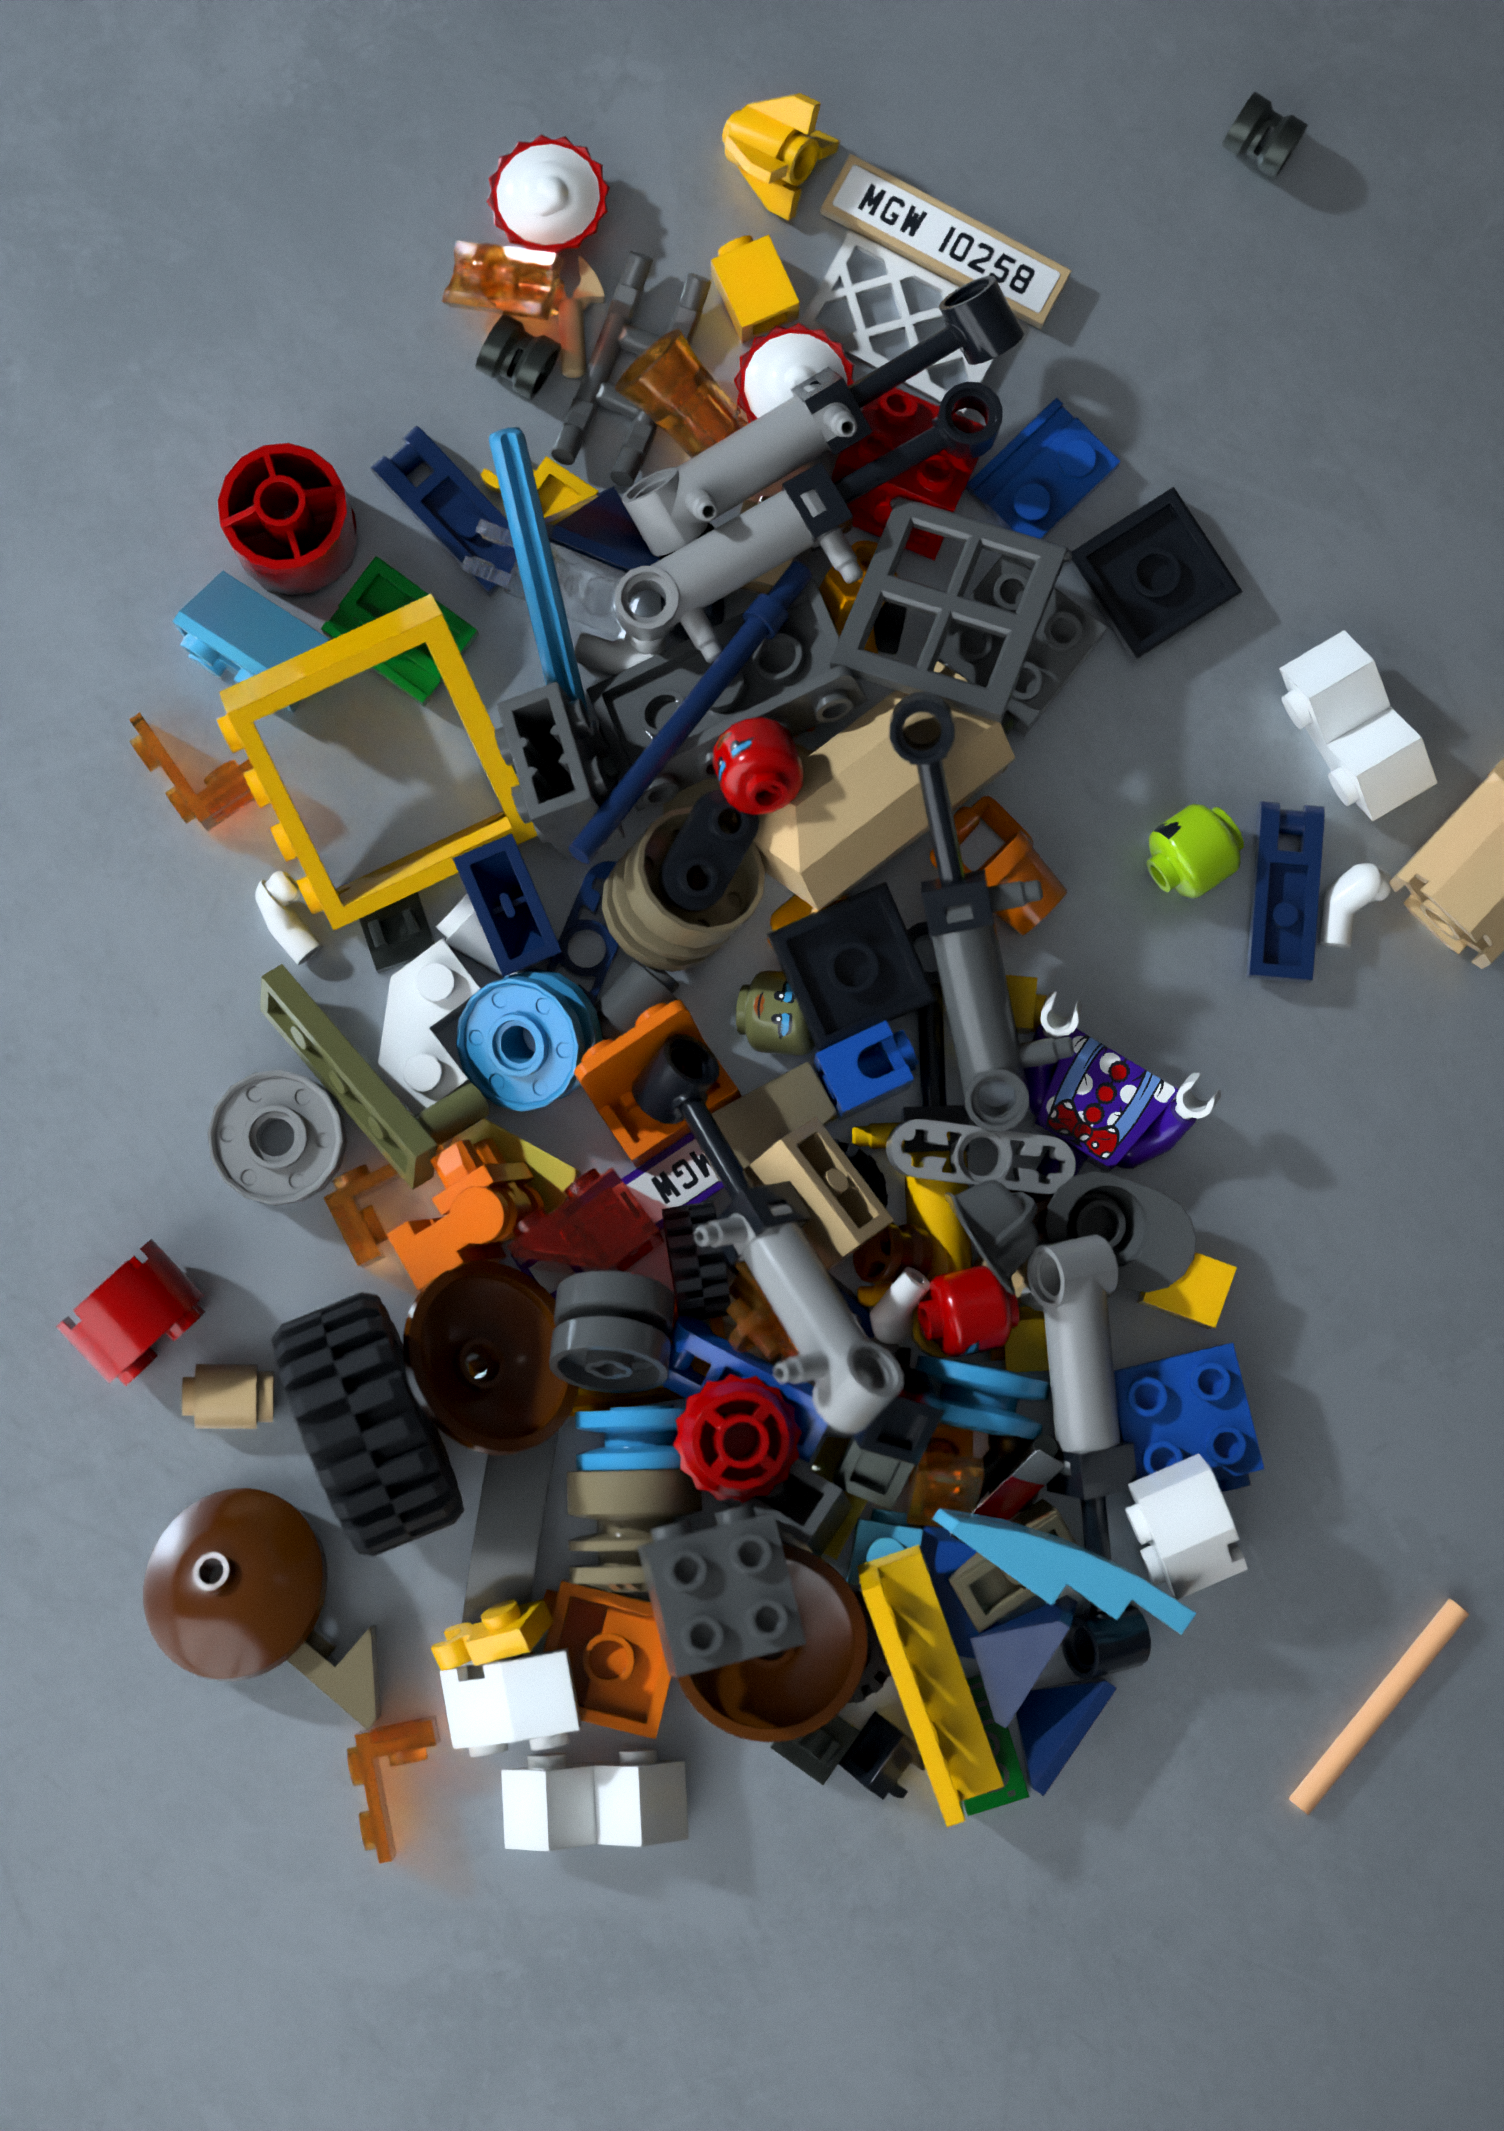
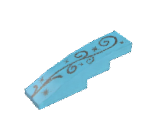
M939 1508L932 1518L1050 1605L1054 1604L1063 1589L1068 1585L1116 1620H1118L1130 1601L1133 1600L1181 1635L1197 1614L1122 1565L1064 1538L1004 1519Z

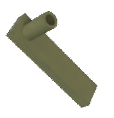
M283 964L261 976L260 1011L412 1190L434 1177V1167L430 1160L436 1156L437 1147L489 1115V1107L483 1094L475 1085L467 1083L417 1115L412 1116Z

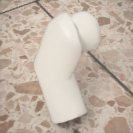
M581 632L574 651L577 663L616 675L663 652L666 648L665 637L654 641H640L626 633L613 642Z
M1372 863L1357 864L1326 888L1323 900L1320 945L1339 948L1351 947L1354 913L1370 901H1383L1391 891V885L1388 883L1391 877L1385 869L1377 868Z
M276 871L268 881L263 879L260 881L255 892V899L271 934L295 963L301 965L316 955L323 945L289 905L300 896L301 891L297 882L287 872Z

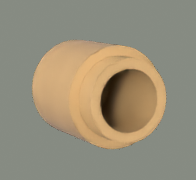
M196 1364L195 1377H183L182 1416H194L195 1429H257V1422H273L274 1371H258V1364Z

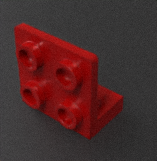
M896 387L865 405L862 413L873 433L841 451L831 476L833 483L933 427L932 420L937 417L939 406ZM956 413L951 416L954 425L965 433H976L985 427ZM945 450L940 451L847 504L854 516L852 525L881 538L892 511L890 500L898 496L955 513L980 457L959 459L948 454ZM913 528L905 548L935 561L945 537Z

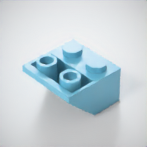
M225 571L217 575L189 601L172 621L184 638L180 646L190 653L188 657L193 662L218 678L221 677L226 669L236 676L234 678L236 683L330 641V639ZM302 700L285 708L294 713Z

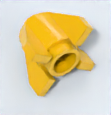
M802 93L752 102L742 110H736L728 118L722 134L727 160L737 166L767 210L786 220L793 219L796 216L801 188L797 186L809 177L817 159L821 160L838 151L840 140L828 134L815 130L821 103Z

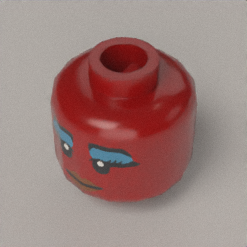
M763 717L745 719L731 725L718 738L713 749V766L727 802L738 811L752 815L769 814L784 808L797 797L803 786L804 767L790 731L778 721Z
M976 1266L936 1276L930 1282L926 1301L918 1304V1320L926 1340L935 1339L944 1353L958 1358L1002 1347L1008 1341L1011 1329L1018 1326V1300L1016 1293L1014 1295L1010 1294L990 1268Z

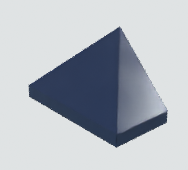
M614 486L544 518L549 542L621 572L628 573L631 569L640 566H650L660 560L658 556H654L651 553Z
M512 833L453 858L503 977L562 953L545 908Z
M1066 1595L1057 1599L1053 1605L1048 1603L970 1638L992 1714L997 1724L1004 1728L1008 1727L1069 1631L1078 1601Z
M1102 1677L1031 1689L1018 1709L1016 1720L1028 1784L1042 1796L1046 1794L1117 1688Z

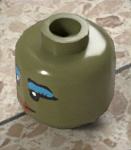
M768 970L759 972L755 975L750 985H742L736 1006V1026L738 1033L746 1035L750 1046L755 1051L800 1056L809 1054L814 1049V1042L783 971Z

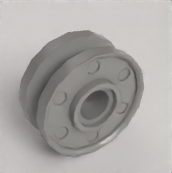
M283 1070L253 1073L230 1086L214 1107L207 1132L210 1157L223 1181L244 1198L270 1205L303 1202L324 1190L340 1170L347 1146L344 1116L332 1095L306 1076ZM285 1120L294 1131L293 1146L283 1155L271 1156L262 1145L261 1137L263 1130L273 1121Z

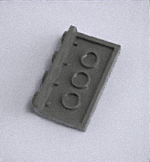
M814 578L809 581L788 608L789 619L773 639L765 638L634 805L637 811L649 806L663 805L671 801L678 792L705 779L717 778L713 766V749L720 735L733 724L745 719L763 717L778 721L790 731L793 738L821 723L840 720L852 708L868 701L859 678L854 676L848 666L841 665L830 669V660L840 638V633L823 593ZM744 612L713 627L719 636L718 641L723 650L745 623L743 619ZM691 639L586 689L598 721L606 735L610 752L619 772L616 777L618 783L713 664L705 660L701 651L695 648Z

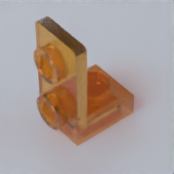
M139 712L129 719L139 733L129 740L130 744L150 772L161 766L168 775L174 787L166 791L165 794L186 824L197 818L203 827L209 831L255 800L243 775L244 772L253 769L249 759L240 765L235 760H231L216 768L204 779L207 788L197 794L142 714Z
M443 1144L437 1147L436 1155L446 1150ZM390 1163L370 1173L367 1165L364 1164L340 1175L332 1181L336 1191L323 1197L358 1267L363 1269L386 1257L379 1243L387 1240L388 1237L386 1235L387 1231L374 1206L371 1204L362 1209L358 1200L402 1178Z
M938 1424L918 1466L914 1465L907 1479V1524L942 1527L932 1519L939 1508L970 1514L977 1508L984 1478V1458L973 1457V1430Z
M436 1715L369 1728L368 1730H360L355 1734L356 1746L347 1748V1760L352 1784L354 1787L364 1785L369 1809L368 1811L359 1812V1824L364 1848L366 1851L376 1849L379 1864L392 1862L396 1857V1848L378 1757L388 1755L390 1766H399L428 1759L426 1748L436 1746L441 1741Z

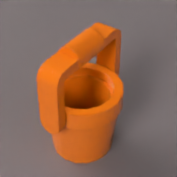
M983 796L971 807L963 806L953 815L959 846L979 825L981 817L1005 841L977 869V871L985 869L988 887L1016 881H1040L1043 893L1041 900L1029 902L1022 907L994 912L1023 936L1053 910L1067 894V889L1033 848L1034 843L1029 833L995 799ZM932 849L930 852V860L932 864L937 868L934 849ZM963 863L965 873L972 872V871Z

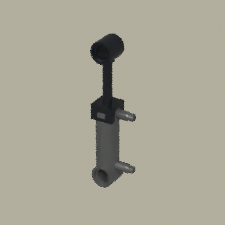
M915 692L905 696L894 707L890 717V741L894 751L903 760L908 761L910 765L917 766L939 878L921 882V895L929 934L932 937L965 1098V1108L970 1119L979 1127L991 1132H1003L1015 1127L1022 1121L1029 1108V1089L1025 1068L1056 1063L1059 1059L1072 1057L1074 1055L1072 1039L1069 1037L1059 1039L1051 1037L1019 1044L994 912L1022 907L1029 902L1041 900L1043 898L1041 883L1038 880L1029 882L1016 881L988 887L985 869L965 873L942 759L948 757L947 753L950 751L955 739L954 716L950 706L940 696L930 692ZM917 712H927L939 720L941 731L934 741L927 744H917L905 735L903 730L905 721ZM1001 1080L1008 1083L1015 1093L1007 1104L990 1106L980 1099L978 1095L980 1089L990 1081Z

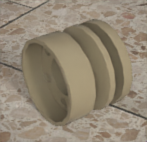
M693 806L669 810L652 822L638 837L634 845L615 863L603 884L602 911L609 933L626 954L650 968L675 972L697 967L715 954L729 940L730 936L754 914L764 895L765 869L757 845L752 842L724 894L713 906L703 910H684L675 907L667 901L659 887V869ZM720 813L718 817L719 827L723 832L729 834L734 831L737 823ZM697 865L692 866L686 875L688 885L692 889L698 890L705 883L706 876L703 869Z
M680 1469L567 1472L568 1515L597 1520V1533L569 1540V1551H598V1564L569 1567L570 1583L586 1584L604 1589L605 1592H647L648 1588L637 1546L653 1542L650 1529L674 1523V1517L689 1515L702 1510V1490L696 1489L692 1477Z

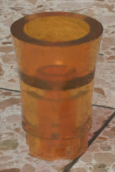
M680 329L668 332L648 347L627 368L615 386L617 393L649 416L673 438L690 458H693L748 424L740 416L741 409L722 390L701 363Z

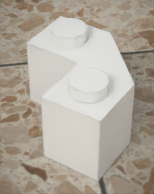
M1345 630L1279 668L1288 693L1282 696L1285 710L1299 729L1305 728L1332 771L1328 773V777L1333 789L1346 806L1355 802L1372 821H1375L1438 783L1422 737L1391 707L1375 660Z
M443 938L390 978L378 1068L414 1116L463 1085L471 1083L435 1034L461 1016L469 998L481 989Z
M1196 1454L1127 1484L1135 1504L1125 1508V1511L1141 1545L1149 1543V1546L1140 1549L1139 1552L1154 1586L1165 1582L1175 1599L1178 1600L1248 1569L1245 1558L1237 1546L1236 1541L1239 1540L1221 1491L1211 1468L1200 1454Z
M568 1648L509 1659L504 1658L474 1666L473 1662L454 1669L440 1670L453 1749L469 1747L470 1757L504 1752L509 1750L508 1743L528 1739L532 1751L566 1745L570 1743L568 1732L580 1730L582 1726Z
M658 1749L620 1750L618 1761L567 1763L566 1753L527 1755L528 1767L501 1770L505 1849L554 1851L595 1844L642 1847L689 1840L685 1761L658 1760Z

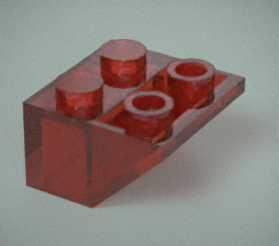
M611 1167L600 1175L597 1169L593 1168L576 1179L564 1190L569 1200L549 1215L541 1207L520 1221L511 1230L517 1239L507 1245V1248L523 1268L574 1275L582 1272L604 1270L625 1272L663 1244L664 1239L658 1227L615 1170Z

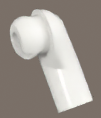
M906 1267L870 1311L872 1330L879 1341L887 1344H898L905 1341L912 1334L914 1326L913 1310L930 1289V1282L919 1271Z

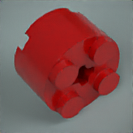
M152 1239L140 1248L149 1259L143 1264L135 1256L129 1261L127 1260L73 1310L81 1319L77 1325L68 1316L56 1326L62 1335L108 1383H111L117 1377L126 1387L158 1356L150 1347L157 1339L166 1333L174 1342L205 1313L204 1309L197 1303L204 1294Z

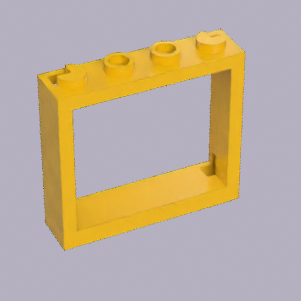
M432 594L219 692L227 715L216 719L222 734L233 754L242 749L245 750L253 769L244 772L243 775L259 808L271 803L280 823L270 827L274 839L286 862L298 857L306 874L305 877L296 880L303 898L312 915L324 910L333 931L459 873L453 861V858L511 833L517 845L538 836L533 823L524 824L518 814L511 792L512 787L519 785L518 778L512 765L507 766L502 758L495 738V728ZM425 642L503 811L341 887L335 888L254 721Z

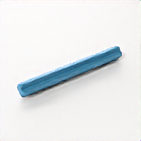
M519 427L500 429L490 434L489 443L545 683L549 685L557 682L572 701L580 698L588 712L525 434Z

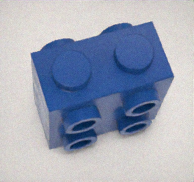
M1233 1343L1114 1370L1120 1440L1134 1443L1137 1480L1196 1454H1200L1211 1468L1221 1492L1251 1485L1248 1473L1264 1470Z

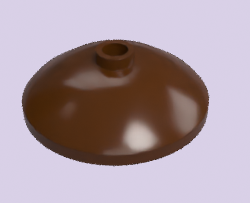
M476 1261L443 1272L432 1279L415 1298L409 1310L403 1333V1359L406 1374L414 1396L423 1411L444 1434L455 1442L474 1451L490 1455H511L524 1452L548 1440L562 1427L569 1417L579 1389L578 1386L564 1382L556 1377L549 1368L552 1333L557 1327L554 1322L556 1300L537 1281L518 1269L496 1262ZM466 1362L473 1367L474 1377L469 1373Z
M251 1488L227 1489L215 1492L192 1503L166 1527L153 1548L147 1563L143 1584V1605L148 1627L157 1645L169 1659L181 1668L199 1677L214 1681L234 1682L247 1680L278 1667L289 1659L305 1642L320 1616L327 1589V1563L322 1542L312 1523L300 1510L281 1497L263 1490ZM222 1564V1577L216 1583L211 1584L210 1574L212 1570Z
M782 1544L806 1644L677 1678L689 1702L707 1721L728 1734L751 1741L781 1742L792 1740L814 1732L827 1724L846 1706L853 1696L862 1677L867 1658L868 1639L865 1617L857 1596L849 1583L831 1564L821 1557L802 1548Z

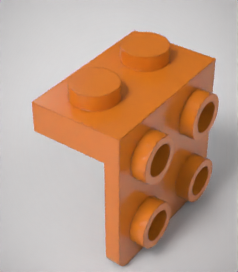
M675 1000L669 1004L659 1003L650 1007L638 1017L634 1028L616 1040L606 1039L592 1046L583 1055L582 1063L574 1070L576 1078L595 1109L636 1168L691 1132L685 1120L676 1124H665L653 1119L640 1108L632 1093L633 1081L668 1037L675 1034H685L698 1039L708 1047L682 1000ZM718 1059L719 1076L706 1092L708 1099L705 1104L711 1113L742 1097L739 1089Z

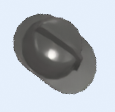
M1091 1171L1073 1176L1061 1185L1047 1206L1044 1226L1048 1243L1051 1244L1091 1235L1103 1237L1111 1246L1116 1257L1118 1266L1117 1286L1140 1292H1151L1167 1288L1184 1276L1194 1259L1197 1238L1190 1216L1179 1202L1160 1191L1113 1174Z
M996 1180L984 1181L956 1195L946 1192L945 1198L951 1210L968 1233L977 1250L1004 1288L1014 1295L1015 1288L1012 1282V1275L1028 1259L1034 1248L1040 1243L1038 1231L1032 1221L1038 1209L1036 1202L1022 1191L1011 1193L1003 1184Z

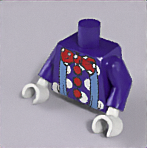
M1051 992L1045 998L1040 1017L1042 1024L1037 1027L1032 1041L1051 1037L1054 1039L1069 1037L1072 1039L1074 1055L1059 1059L1056 1063L1025 1068L1029 1089L1028 1111L1035 1116L1031 1125L1033 1129L1042 1135L1059 1138L1071 1148L1076 1163L1074 1176L1078 1175L1086 1161L1108 1173L1115 1166L1124 1169H1134L1170 1151L1195 1124L1196 1120L1208 1115L1218 1103L1221 1097L1220 1090H1217L1208 1101H1201L1192 1094L1191 1087L1202 1074H1191L1180 1089H1177L1077 1029L1083 1007L1079 1000L1074 1013L1070 1016L1062 1017L1055 1014L1052 1010L1057 992ZM1049 1149L1035 1170L1044 1179L1047 1174L1058 1173L1059 1161L1049 1158Z

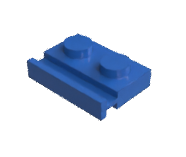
M1056 397L968 482L966 490L971 495L974 494L986 506L985 509L1004 528L1043 540L1119 467L1121 461L1077 417L1074 418Z

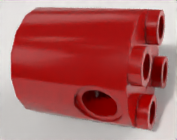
M291 443L263 445L241 457L225 476L218 498L220 526L246 573L255 579L265 590L286 595L314 593L335 582L341 574L352 566L354 551L358 541L356 515L334 467L314 450ZM293 509L294 514L284 519L282 511Z

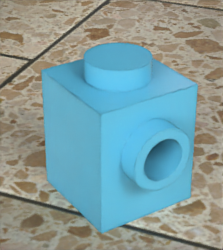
M873 1508L871 1520L858 1519L855 1524L846 1578L849 1584L861 1586L857 1565L918 1544L921 1546L923 1529L909 1526L911 1514Z

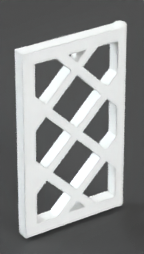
M848 230L844 236L845 241L800 323L810 330L824 329L830 340L843 344L846 355L873 369H877L890 360L873 352L869 339L904 329L909 347L912 348L919 343L914 326L944 318L939 307L910 315L901 282L915 279L940 292L943 300L960 287L866 237ZM855 249H858L883 262L887 275L852 285L847 264ZM840 279L843 288L833 290ZM891 286L900 318L866 328L856 296ZM846 299L856 329L855 332L841 335L817 322L825 305ZM958 349L902 384L940 404L945 393L948 391L931 382L928 374L929 369L962 360L968 378L967 382L982 383L994 359L976 364V366L968 364L964 354ZM967 408L958 410L956 413L964 416Z

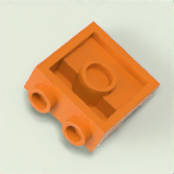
M567 1579L561 1580L559 1591L546 1589L544 1601L554 1622L548 1628L549 1631L543 1652L568 1648L581 1721L656 1739L671 1676L668 1673L651 1601L627 1596L620 1592H605L604 1589L586 1584H571L570 1580Z

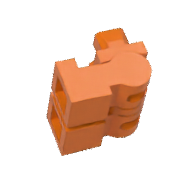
M493 1138L483 1139L473 1145L470 1140H460L430 1160L446 1188L434 1196L432 1200L440 1214L446 1216L430 1220L406 1221L386 1234L418 1291L422 1290L436 1276L466 1263L476 1261L498 1263L507 1257L501 1247L502 1244L509 1240L524 1239L534 1235L544 1221L545 1206L542 1197L533 1187L526 1184L534 1179L526 1162L506 1163Z

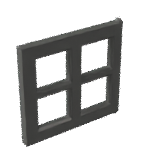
M901 496L894 497L890 500L891 514L831 657L830 669L846 665L851 669L856 678L907 694L930 692L940 696L952 708L1002 723L1064 562L1071 560L1072 552L1068 547ZM913 528L965 543L947 591L894 576ZM982 549L1035 564L1016 613L963 597ZM883 601L936 617L916 666L864 650ZM953 622L1006 638L987 687L934 672Z

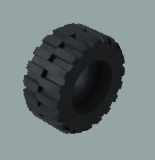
M360 1292L281 1324L272 1338L273 1353L280 1371L281 1382L320 1484L324 1488L329 1504L336 1518H338L345 1536L350 1540L353 1549L358 1554L376 1556L455 1524L464 1512L463 1500L457 1486L456 1476L451 1467L438 1427L423 1411L411 1389L404 1365L403 1343L380 1297L375 1294Z

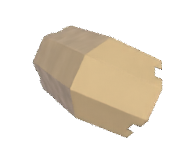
M937 661L934 672L967 681L963 676ZM897 690L893 691L823 746L815 747L816 751L808 750L802 745L795 744L804 767V779L801 790L797 797L784 808L769 814H759V828L753 842L757 845L765 873L817 910L840 900L929 831L917 766L910 765L908 761L903 760L894 751L890 741V717L894 707L905 696L910 694ZM950 707L954 716L955 739L950 751L947 753L948 757L942 759L952 811H955L1004 773L1008 768L1007 766L1015 759V756L1000 722ZM917 712L905 721L903 730L912 742L927 744L939 736L941 725L934 715L927 712ZM734 813L732 820L737 823V817Z
M1504 758L1388 882L1395 892L1403 886H1407L1412 894L1403 902L1417 920L1449 949L1460 954L1469 946L1479 952L1471 962L1481 969L1492 964L1504 951Z

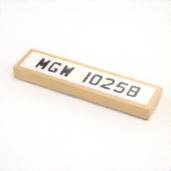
M852 154L849 155L821 206L820 214L958 287L981 277L994 276L1015 317L1039 330L1042 329L1071 275L1072 270Z

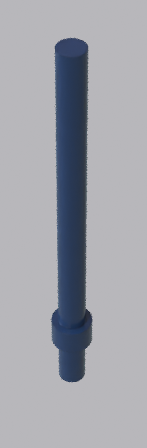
M793 561L767 595L759 594L744 612L743 619L745 623L568 847L569 852L577 860L585 864L591 862L765 638L773 639L789 619L788 608L813 577L811 571L805 565Z

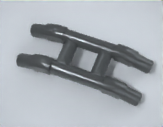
M634 251L629 252L620 281L617 284L609 306L606 320L575 398H573L561 432L551 451V456L557 462L564 465L573 464L589 434L598 412V406L633 418L634 420H632L619 456L610 474L612 481L622 487H631L634 484L639 470L649 453L687 350L697 330L712 281L705 277L688 273L682 294L667 330L666 338L632 326L630 324H632L653 262L652 258ZM621 348L656 361L643 395L608 383Z

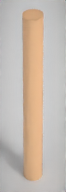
M1450 1598L1447 1600L1288 1799L1307 1815L1312 1812L1469 1616L1467 1611Z

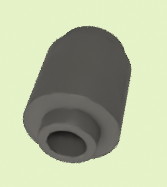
M633 962L594 1006L597 1011L602 1038L604 1040H616L634 1028L638 1017L650 1007L659 1003L669 1004L678 1000L673 993L679 988V983L665 970L647 966L643 968L636 962Z

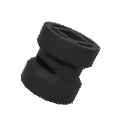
M1254 92L1232 124L1221 146L1237 156L1249 155L1257 161L1259 170L1275 179L1298 145L1308 124L1294 115L1281 116L1273 111L1270 100ZM1273 127L1274 131L1270 135L1266 144L1264 145V147L1261 146L1260 144L1266 137L1270 128Z
M505 313L498 319L487 336L478 355L475 367L491 378L502 376L512 382L514 391L531 400L539 393L548 379L560 354L561 344L546 335L535 337L525 331L523 322Z

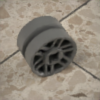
M588 1271L565 1278L557 1287L554 1322L557 1327L552 1333L549 1360L551 1372L569 1384L607 1393L642 1392L662 1385L667 1380L669 1372L671 1342L668 1337L673 1329L675 1308L673 1292L667 1286L654 1279L621 1271Z

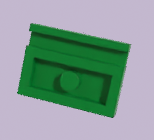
M375 556L339 603V608L330 620L326 621L321 627V630L329 638L334 639L429 594L378 556ZM434 598L461 656H463L479 635L478 630ZM425 642L371 667V669L423 707L428 703L430 696L439 684L443 683Z

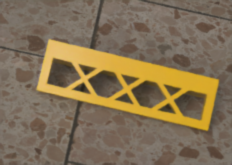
M918 1544L857 1565L863 1596L946 1826L949 1827L966 1821L961 1801L1002 1788L1004 1783Z

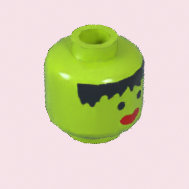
M1191 804L1162 823L1150 834L1149 849L1152 858L1146 862L1147 869L1153 880L1163 891L1170 892L1174 889L1184 897L1196 899L1232 876L1239 869L1241 863L1240 850L1244 848V840L1232 818L1221 808L1214 807L1209 809L1204 805Z

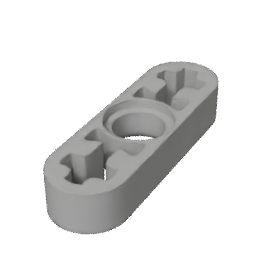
M912 1119L898 1124L891 1131L886 1143V1154L890 1164L897 1172L904 1176L967 1185H977L987 1180H996L1008 1190L1036 1194L1055 1193L1061 1185L1074 1176L1076 1166L1071 1148L1064 1141L1053 1136L1009 1130L991 1132L979 1126L926 1119ZM916 1129L923 1131L924 1142L946 1146L948 1145L946 1133H955L956 1138L949 1152L952 1172L946 1173L942 1171L947 1158L926 1156L921 1158L919 1167L911 1166V1155L901 1152L902 1141L914 1139ZM979 1137L991 1141L998 1153V1161L995 1168L983 1176L971 1173L965 1166L963 1159L964 1150L968 1143ZM1010 1141L1019 1142L1015 1155L1037 1157L1041 1155L1043 1146L1048 1147L1049 1158L1059 1161L1058 1173L1047 1174L1045 1184L1038 1182L1039 1174L1037 1171L1013 1168L1015 1180H1006L1005 1177L1012 1164Z

